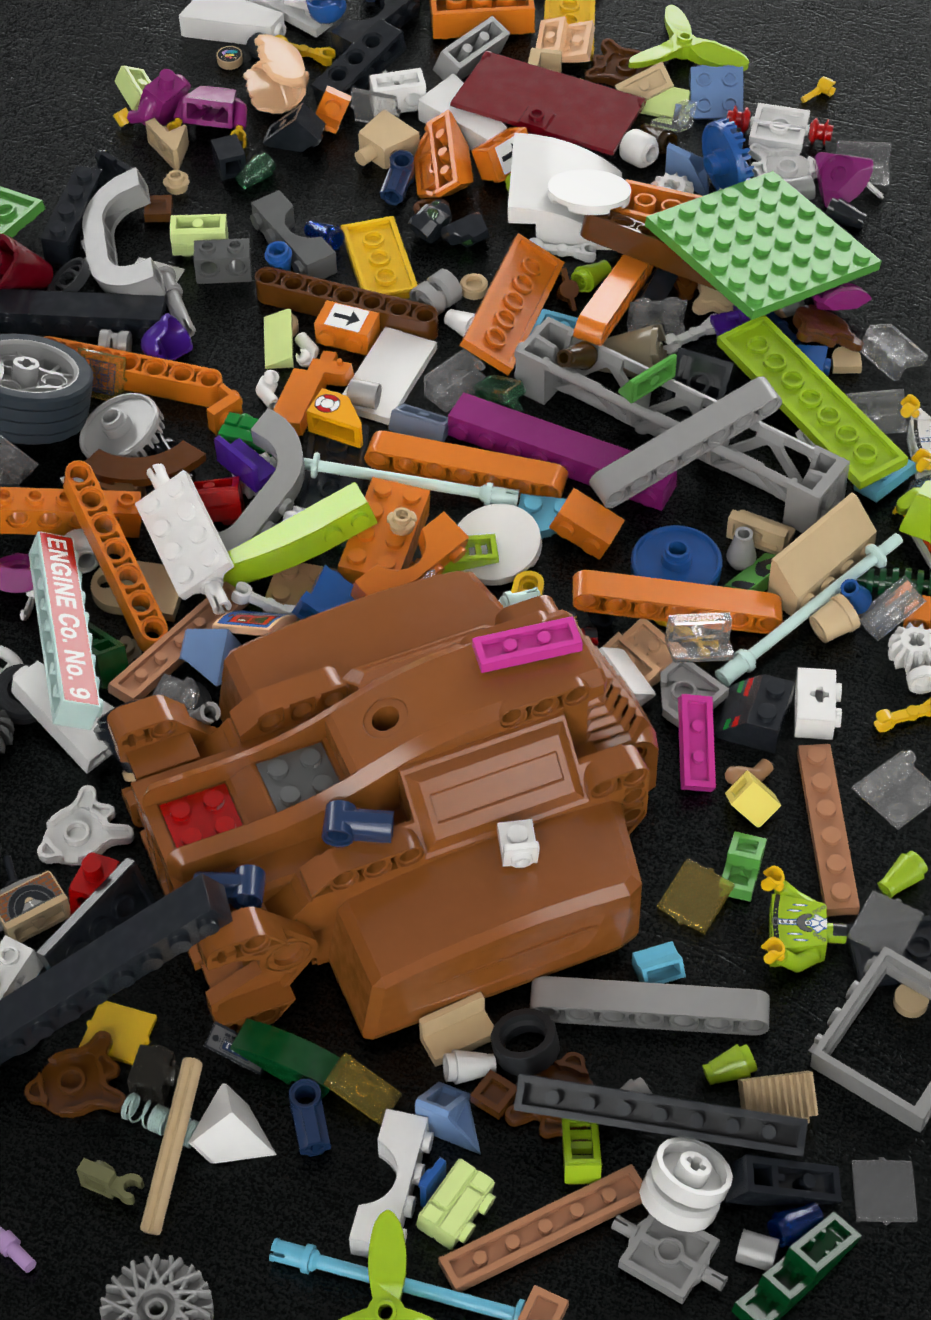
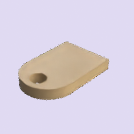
M137 561L165 621L174 622L182 598L178 596L164 564ZM100 567L91 580L93 600L102 610L112 614L123 615L111 588L100 587L102 583L107 582ZM130 580L121 581L123 584L128 586L134 584ZM143 606L133 607L135 610L139 612L146 611V609Z

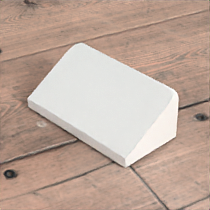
M599 648L600 653L606 657L608 663L613 666L616 673L622 677L633 691L641 706L656 695L655 691L623 649Z

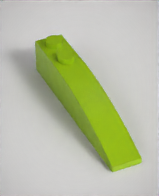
M356 482L228 551L235 567L224 574L223 582L236 587L238 582L250 583L274 575L312 559L377 524L378 522Z

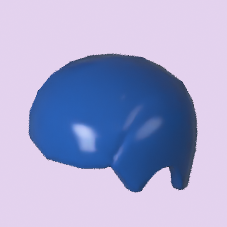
M306 0L311 18L320 24L336 22L343 16L347 8L346 0H312V2Z

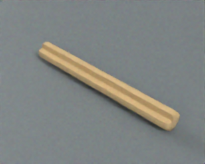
M185 1057L182 1060L140 1226L141 1230L147 1234L159 1235L162 1231L203 1067L202 1062L196 1058Z

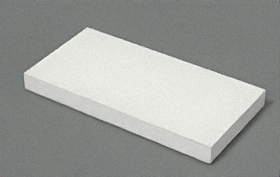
M385 326L353 376V379L380 383L382 386L380 403L377 409L353 405L357 415L389 425L391 411L405 402L436 352L437 342ZM348 386L346 387V389H345L344 392L342 393L343 395H346V396H347Z

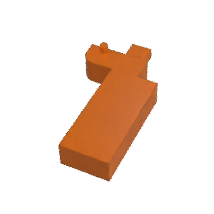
M323 351L320 359H312L307 370L294 368L273 411L284 417L295 429L298 436H303L308 426L306 411L321 389H326L327 385L347 386L354 376L352 363L342 362V359L338 358L337 352Z

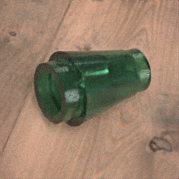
M265 152L255 154L236 176V180L243 189H247L272 176L273 171L276 169L275 163Z

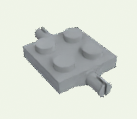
M650 1213L638 1225L631 1223L620 1215H617L616 1220L613 1221L611 1229L629 1238L628 1247L619 1260L618 1268L681 1304L684 1303L692 1288L699 1284L701 1280L722 1291L728 1277L709 1267L710 1260L719 1247L720 1239L704 1230L697 1232L678 1231L662 1224Z

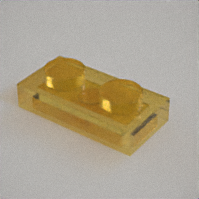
M344 1053L339 1058L323 1083L379 1125L383 1122L386 1109L393 1110L402 1095L401 1092L347 1053Z

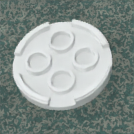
M589 169L565 171L552 177L548 183V198L553 204L560 203L567 206L568 212L576 214L606 215L610 213V209L625 208L630 202L631 187L628 182L617 175L604 171Z
M509 504L483 506L469 513L458 524L467 535L495 534L499 563L462 570L473 572L484 585H503L513 582L517 574L527 571L530 567H534L541 554L542 538L538 524L528 512L517 506ZM482 545V554H488L487 546ZM474 547L469 548L470 555H475Z

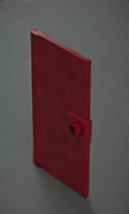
M486 50L479 63L452 99L450 106L517 127H526L527 132L531 134L550 136L613 156L623 136L629 131L637 116L645 107L647 98Z

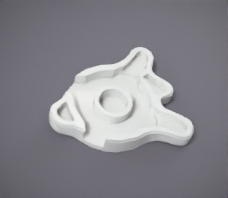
M753 143L749 147V155L758 161L751 164V166H754L752 171L755 177L774 171L784 180L810 175L813 179L817 178L814 158L808 156V159L800 155L799 149H773L759 143Z
M85 785L81 787L77 798L72 804L59 810L46 823L47 830L43 836L42 843L37 849L39 859L46 864L81 865L82 860L90 852L102 855L112 846L126 845L133 842L134 831L129 825L109 823L116 816L115 808L112 805L98 802L96 789L93 786Z

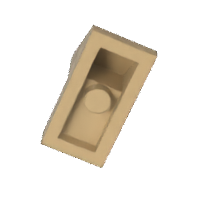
M155 118L146 121L148 143L174 170L180 169L189 145L187 126L182 125L169 131L166 126H162Z

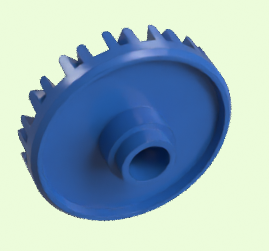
M722 118L708 123L702 135L704 168L717 191L719 188H727L751 179L750 177L754 176L752 171L754 166H749L746 160L752 158L749 155L750 148L743 149V142L746 140L743 138V132L737 133V125H735L734 121L729 122V118Z
M679 525L660 527L642 536L633 548L631 575L717 586L718 582H720L722 571L720 549L709 536L697 529Z

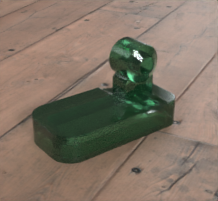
M491 375L473 386L477 397L490 402L498 401L507 408L524 413L523 406L518 401V398L526 393L522 380Z

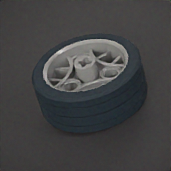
M0 334V441L26 445L51 444L63 441L80 432L89 415L94 378L92 368L87 360L74 349L48 338L28 334Z

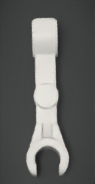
M539 238L529 239L552 255L559 257L574 256V258L587 263H592L596 260L597 246L592 242L567 246L563 243L558 245L544 244Z
M710 316L700 326L691 327L688 331L677 336L674 333L667 334L665 336L666 341H664L667 345H664L663 349L667 350V354L671 355L676 353L678 348H681V345L696 341L703 335L716 334L710 323Z
M238 582L235 588L236 591L232 592L231 600L238 605H245L249 602L263 608L268 613L294 615L291 612L296 605H283L276 602L273 598H266L252 592V587L246 582Z

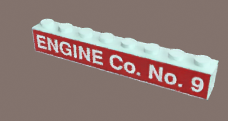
M38 531L28 555L52 721L55 725L91 730L95 719L100 718L102 714L103 699L99 698L100 679L95 674L96 656L92 654L91 650L93 638L92 634L88 631L89 613L85 612L86 595L81 589L82 572L78 570L79 552L75 551L72 537Z

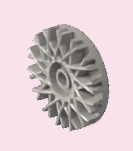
M126 393L113 397L98 406L86 419V423L79 436L80 449L87 459L98 449L122 457H146L147 454L143 448L149 445L154 449L153 444L159 443L155 433L163 434L162 429L165 428L161 421L164 420L163 414L155 402L144 394Z
M154 1254L153 1260H150L148 1256H144V1262L138 1265L132 1260L130 1262V1269L123 1266L121 1269L122 1274L118 1278L114 1275L111 1277L112 1285H106L105 1298L101 1297V1320H213L214 1317L211 1291L207 1281L203 1280L200 1270L195 1271V1267L192 1264L190 1267L186 1266L181 1257L174 1261L172 1255H169V1260H161L159 1254Z

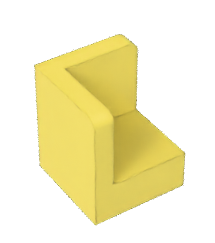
M748 770L725 792L730 804L756 827H761L781 807L776 795Z

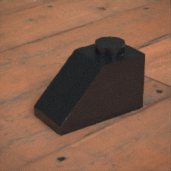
M302 103L269 127L262 143L266 147L303 152L310 146L316 147L323 139L322 132L326 123Z

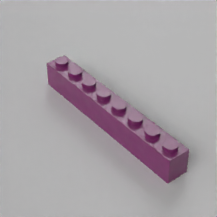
M464 392L448 414L449 436L480 446L486 450L559 464L568 471V478L589 486V481L596 472L631 452L628 449ZM677 471L629 499L662 511L676 488Z

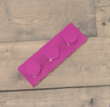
M573 616L472 638V647L481 673L580 652L583 646Z
M681 694L678 697L681 790L712 792L716 788L712 696Z

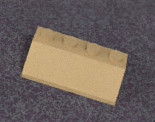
M850 493L772 558L768 592L780 596L782 599V610L790 616L866 557L865 547L868 544H875L877 531L857 495Z

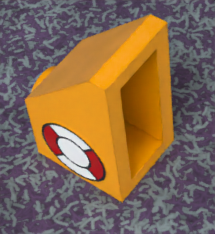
M322 388L306 411L308 431L361 449L363 446L362 424L349 396Z

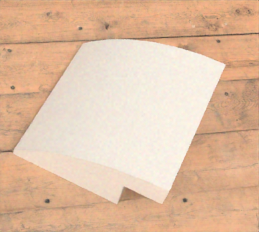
M514 133L508 199V223L536 224V238L541 239L544 244L558 245L563 243L567 246H574L591 242L580 235L584 215L568 212V207L560 203L553 204L548 198V183L555 175L570 170H598L617 175L621 178L622 172L602 157L570 142L535 134ZM596 244V250H612Z

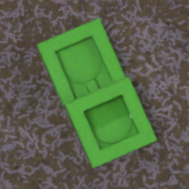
M734 832L719 888L723 889L720 895L751 902L766 847V838Z

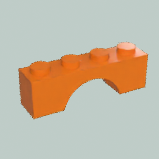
M442 512L421 530L417 542L421 551V560L417 564L403 570H392L376 564L354 582L351 597L355 600L382 590L442 574L445 570L444 566L451 561L453 563L458 562L466 554L467 550L465 547L469 536L445 512Z

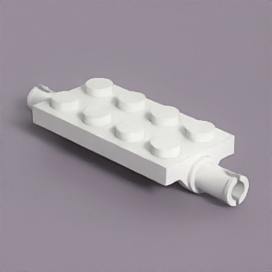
M154 464L152 466L156 474L153 473L151 468H148L147 476L150 478L155 490L136 502V508L178 596L186 600L194 594L202 593L206 595L214 614H224L226 612L222 605H225L226 610L229 611L232 604L223 589L224 574L235 566L190 475L183 470L170 479L163 464Z

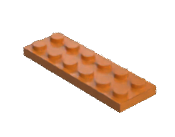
M518 233L513 239L459 346L508 376L516 364V358L514 357L515 349L520 342H524L529 337L565 262Z

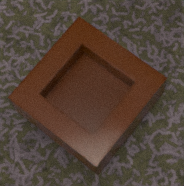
M172 195L150 196L151 203L144 206L145 222H170L171 215H173Z
M490 1069L470 1094V1102L500 1120L505 1110L515 1101L517 1085Z

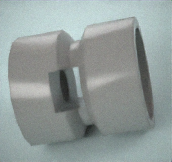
M446 269L438 270L428 277L427 281L421 282L410 291L411 301L433 306L437 309L438 315L444 312L446 308L458 302L463 296L459 281Z

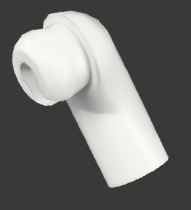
M301 332L295 337V343L301 348L300 355L296 353V361L302 367H309L312 359L317 358L319 348L305 332Z
M267 370L256 386V394L267 408L273 410L278 401V397L274 392L278 386L279 374L274 370Z

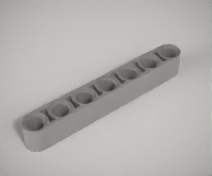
M757 377L602 468L591 477L589 484L606 508L618 506L770 416L780 408L782 399L765 377Z
M541 976L535 978L531 983L530 1009H537L548 1014L554 1023L761 1035L769 1030L770 997L766 992L756 989Z

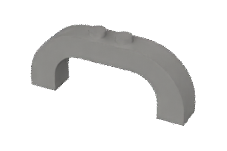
M136 167L111 179L89 201L82 220L84 239L81 240V244L86 253L84 260L89 265L90 274H92L104 293L163 296L166 294L163 275L151 257L128 266L118 265L114 239L117 225L130 212L151 203L148 185Z
M267 408L251 428L253 444L271 454L277 461V467L273 475L237 521L228 529L218 532L227 552L275 526L286 511L292 510L294 500L298 496L304 481V457L298 434L284 417L270 408Z

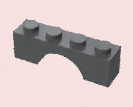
M280 190L251 202L252 215H250L252 225L256 230H260L264 234L268 244L282 241L291 248V266L295 273L325 279L337 273L336 252L322 237L306 238L295 235L290 231L295 226L294 208Z

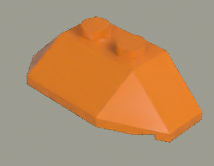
M448 109L426 123L424 128L426 132L421 138L414 156L417 195L420 198L449 196L474 182L469 146L452 112Z

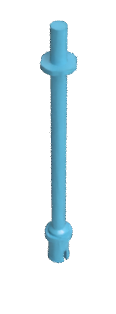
M275 1238L270 1251L274 1253L269 1255V1261L271 1262L275 1261L300 1268V1273L309 1274L310 1271L318 1269L370 1283L368 1267L321 1255L316 1249V1245L308 1243L306 1246L280 1240V1238ZM410 1278L405 1279L403 1293L502 1320H518L526 1301L520 1299L516 1307Z

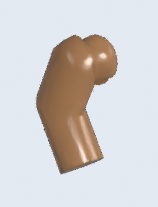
M761 759L753 768L744 766L729 767L725 772V779L733 785L748 770L762 782L774 768L770 761Z

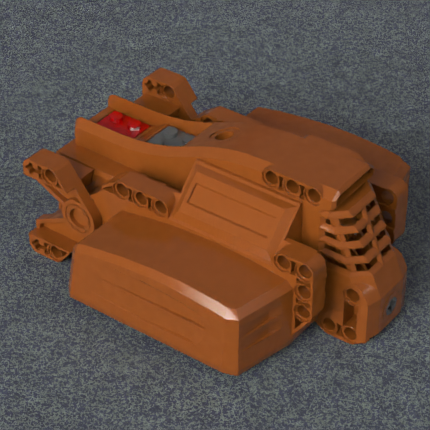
M453 571L352 600L291 623L232 649L225 658L219 699L222 724L218 728L190 717L185 704L164 695H153L115 708L107 716L108 728L121 763L129 762L136 779L135 782L131 783L130 787L121 789L122 796L133 824L137 827H144V830L140 832L141 839L164 895L170 894L192 880L196 872H235L237 867L249 864L262 868L266 873L261 908L249 906L237 910L229 904L233 921L222 927L216 934L196 943L187 951L195 971L202 968L210 989L205 993L214 1023L216 1021L237 1033L247 1018L268 1025L274 1023L295 1001L296 998L290 984L311 961L312 965H321L329 962L362 1037L374 1040L419 1023L420 1018L475 993L481 992L484 998L491 997L529 983L537 977L548 976L618 950L636 937L639 932L642 881L629 835L646 816L648 792L656 786L659 749L653 726L633 691L622 677L616 673L613 666L608 663L606 657L600 653L598 647L592 643L590 637L583 634L575 618L574 621L583 642L582 651L481 673L472 647V638L571 617L573 614L563 609L558 610L552 597L549 595H540L504 607L473 572ZM334 800H344L353 803L357 809L394 811V828L391 843L353 841L352 844L345 847H335L326 844L321 838L326 804ZM532 819L535 838L539 842L540 847L538 863H532L525 868L503 867L497 823Z

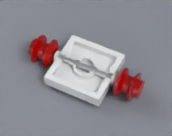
M758 103L755 117H751L748 107L743 112H739L736 105L733 110H728L727 114L729 122L734 121L737 128H741L743 134L749 129V126L751 127L749 145L759 143L773 149L795 148L799 149L801 153L805 136H808L811 144L816 139L822 140L823 146H825L826 141H831L834 125H829V119L825 124H820L816 117L808 125L810 110Z

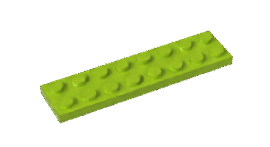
M766 315L750 320L717 336V345L751 380L761 376L768 380L782 399L779 409L815 445L850 461L848 479L859 490L907 465L908 456Z

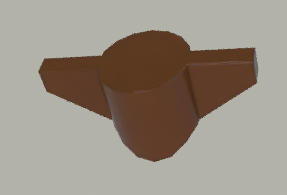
M564 267L561 269L562 284L557 289V297L561 301L567 302L572 312H576L577 308L574 298L579 293V286L575 281L569 280L567 268Z

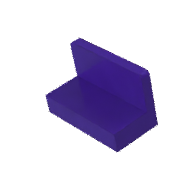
M220 435L214 438L217 461L234 476H239L240 481L255 493L260 491L273 475L276 468L240 438L231 444Z

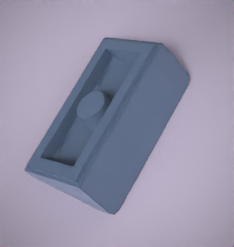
M403 403L391 411L388 428L395 433L444 442L448 436V417Z

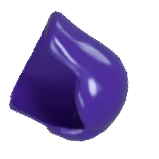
M166 313L143 335L141 349L144 355L175 361L182 355L191 352L193 343L184 326L175 317Z

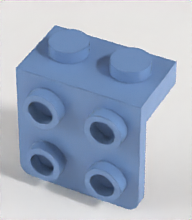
M699 65L690 68L689 87L691 92V117L693 119L727 118L728 110H733L735 105L739 112H743V67L733 65L722 67Z

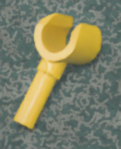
M822 77L817 87L801 97V101L805 103L821 93L829 97L832 96L836 90L832 86L836 82L827 77Z

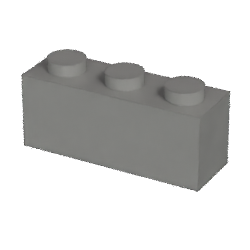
M493 16L489 17L443 49L433 71L442 80H445L451 74H455L460 80L471 74L486 50L496 54L501 53L510 32Z

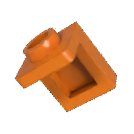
M224 383L218 386L220 401L206 409L209 429L215 435L218 434L229 412L243 413V401L240 394L236 390L228 388Z

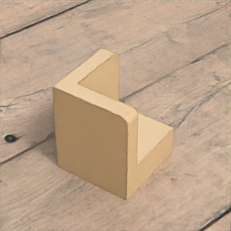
M531 48L528 63L561 73L562 51Z

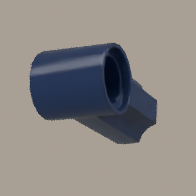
M399 150L390 156V168L380 191L381 199L385 200L389 205L397 206L398 203L403 202L409 185L415 180L414 157L409 151Z
M330 801L326 804L321 838L326 844L335 847L349 846L353 841L391 843L394 828V811L357 809L353 803L348 801Z
M248 864L237 867L235 872H196L194 874L195 878L203 873L224 885L228 904H231L237 910L249 906L262 907L266 873L258 866Z
M300 1079L289 1090L290 1108L294 1119L300 1154L310 1157L321 1155L326 1150L331 1149L322 1105L321 1089L311 1079ZM309 1097L313 1099V1101L309 1104H301L298 1102L301 1098Z

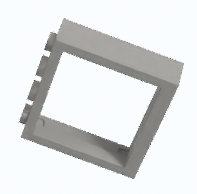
M884 946L877 957L874 955L872 959L867 961L863 970L866 974L860 982L855 980L851 984L845 996L848 1000L843 1008L836 1007L827 1022V1025L830 1027L825 1034L821 1035L819 1033L815 1037L814 1043L809 1049V1052L812 1053L810 1067L921 1133L931 1118V1082L916 1105L913 1106L830 1056L886 974L931 1000V972Z

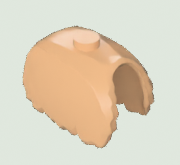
M269 34L258 35L254 42L258 46L257 52L259 53L260 61L243 74L244 79L247 81V92L249 97L252 98L251 104L258 111L283 114L296 108L306 95L309 73L305 71L302 56L295 46Z

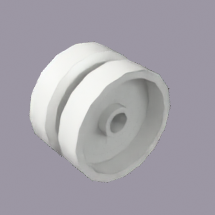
M676 1137L667 1139L658 1147L651 1167L642 1181L639 1193L642 1204L662 1224L678 1231L697 1232L705 1230L713 1223L719 1211L720 1203L725 1199L731 1187L733 1175L730 1165L723 1156L708 1144L691 1138Z

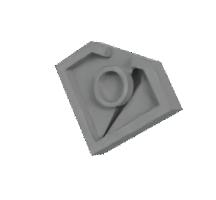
M682 654L660 673L662 716L678 728V697L681 694L712 696L713 709L729 696V688Z

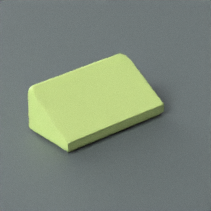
M121 66L115 83L131 110H138L143 89L151 81L144 69Z
M672 87L647 100L641 114L683 122L690 106L691 92L686 89Z
M285 309L264 317L265 369L294 368L291 309Z

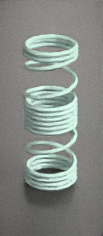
M134 1092L129 1094L122 1105L121 1118L129 1119L131 1123L138 1122L141 1119L143 1128L160 1136L164 1135L170 1108L157 1104L152 1109L147 1126H145L144 1115L150 1107L151 1100L146 1102L142 1115L133 1121L131 1117L139 1106L140 1096ZM191 1118L189 1119L183 1146L187 1148L192 1147L188 1141L199 1124L198 1121Z

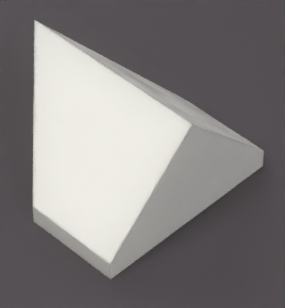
M221 1084L188 1143L210 1163L276 1155L249 1105L227 1084Z

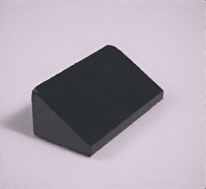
M657 267L649 275L629 310V314L636 316L658 312L676 282L678 275Z

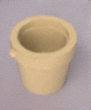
M840 593L830 598L829 602L809 617L812 629L824 643L845 633L853 632L861 625L853 605Z

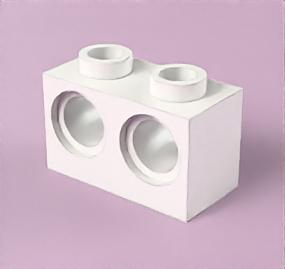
M421 68L369 75L370 97L375 116L384 109L391 114L418 111V99L426 94V83Z

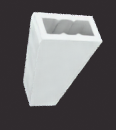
M192 0L179 14L181 36L246 45L248 39L258 32L272 36H285L286 33L284 13L247 0Z
M451 74L418 99L419 121L426 124L449 109L469 149L473 150L506 130L507 127L501 121L450 106L452 99L464 84L458 76Z
M36 661L30 667L27 665L21 667L13 675L11 693L86 774L112 755L105 743L99 741L93 731L98 725L97 720L99 718L95 719L91 730L53 724L44 664ZM103 701L101 716L115 707Z

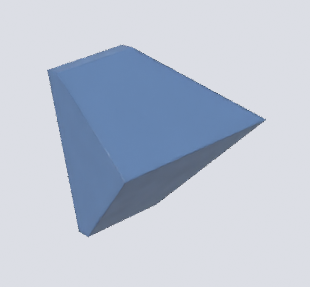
M669 143L666 151L665 172L669 175H674L677 172L679 177L687 176V180L693 182L695 192L703 196L709 194V175L705 171L703 158Z
M186 629L179 659L188 662L217 687L222 682L225 658L232 649L242 644L229 629Z
M438 1082L416 1099L415 1115L428 1117L429 1132H434L435 1137L481 1155L469 1102L470 1093Z

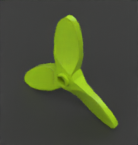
M668 5L664 15V23L670 39L661 45L632 56L628 63L629 68H643L677 58L680 60L688 59L699 65L710 67L733 65L743 67V71L749 67L748 58L741 52L718 42L697 38L692 35L691 27L685 14L675 5Z
M385 1210L376 1219L369 1244L368 1275L373 1299L367 1308L339 1320H384L381 1319V1311L386 1307L392 1308L393 1314L389 1319L385 1320H435L430 1316L405 1308L401 1302L407 1268L406 1245L401 1223L390 1210Z

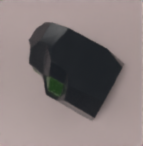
M438 199L430 204H425L409 220L408 225L410 229L421 239L432 244L441 236V228L451 223L452 214L449 203L443 199Z
M479 211L444 226L440 231L442 240L451 245L458 244L466 248L490 237Z

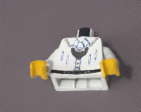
M909 394L900 402L903 406L900 413L905 418L911 416L906 440L911 461L916 463V472L914 473L916 481L931 479V416L920 408L919 400L914 395Z

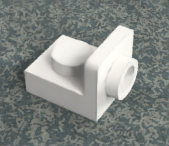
M532 819L497 823L503 867L525 868L532 863H538L540 847L539 842L535 838Z

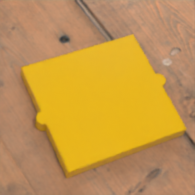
M105 1001L98 1005L92 1020L87 1021V1030L79 1047L88 1043L97 1032L106 1031L113 1040L109 1057L115 1061L136 1066L145 1045L150 1044L149 1036L157 1021V1015Z

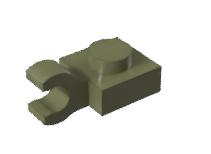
M83 1158L77 1168L82 1187L112 1200L115 1196L127 1205H133L135 1198L133 1194L126 1192V1189L130 1186H136L140 1189L144 1187L143 1179L139 1175L129 1173L118 1177L112 1166L100 1160L93 1162Z

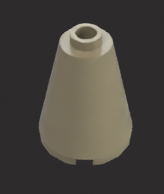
M654 324L609 337L603 344V346L649 368L667 357V350L663 349V343L661 342L666 341L664 328L661 324ZM608 368L598 370L600 372L611 373L610 369ZM623 368L627 377L634 378L638 375Z

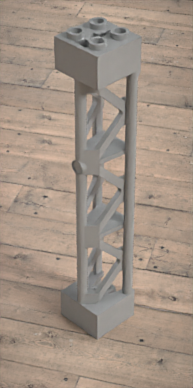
M547 317L540 325L535 326L531 335L524 342H520L514 352V357L516 358V369L514 372L516 392L545 405L559 390L634 427L635 431L639 434L648 433L657 437L680 423L663 415V413L687 406L694 415L701 411L703 406L707 407L718 401L671 379L661 386L675 392V398L649 407L650 392L634 403H630L624 397L603 388L600 383L585 377V375L608 368L620 387H622L629 381L623 368L639 375L649 369V367L603 345L598 346L595 344L592 345L597 350L598 358L590 369L579 370L560 366L557 362V353L582 340L573 337V328L550 317ZM761 421L749 427L757 432L756 437L729 445V440L697 458L785 501L783 524L793 527L801 533H804L845 498L850 461L817 445L811 446ZM768 445L788 477L766 467L764 463L743 452ZM784 446L812 458L804 479H802L785 451Z

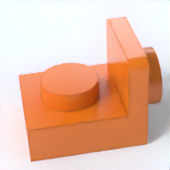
M328 85L315 114L326 123L323 131L336 134L352 96Z

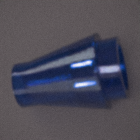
M311 220L304 227L306 236L310 238L322 237L334 251L340 249L344 243L345 235L338 225Z
M814 1202L774 1213L772 1219L767 1223L768 1233L770 1237L780 1239L779 1247H790L823 1221V1213Z

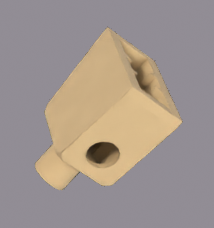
M384 109L360 130L358 134L359 150L355 152V158L362 166L372 161L381 168L388 169L390 168V156L396 151L406 150L415 156L420 142L419 132Z

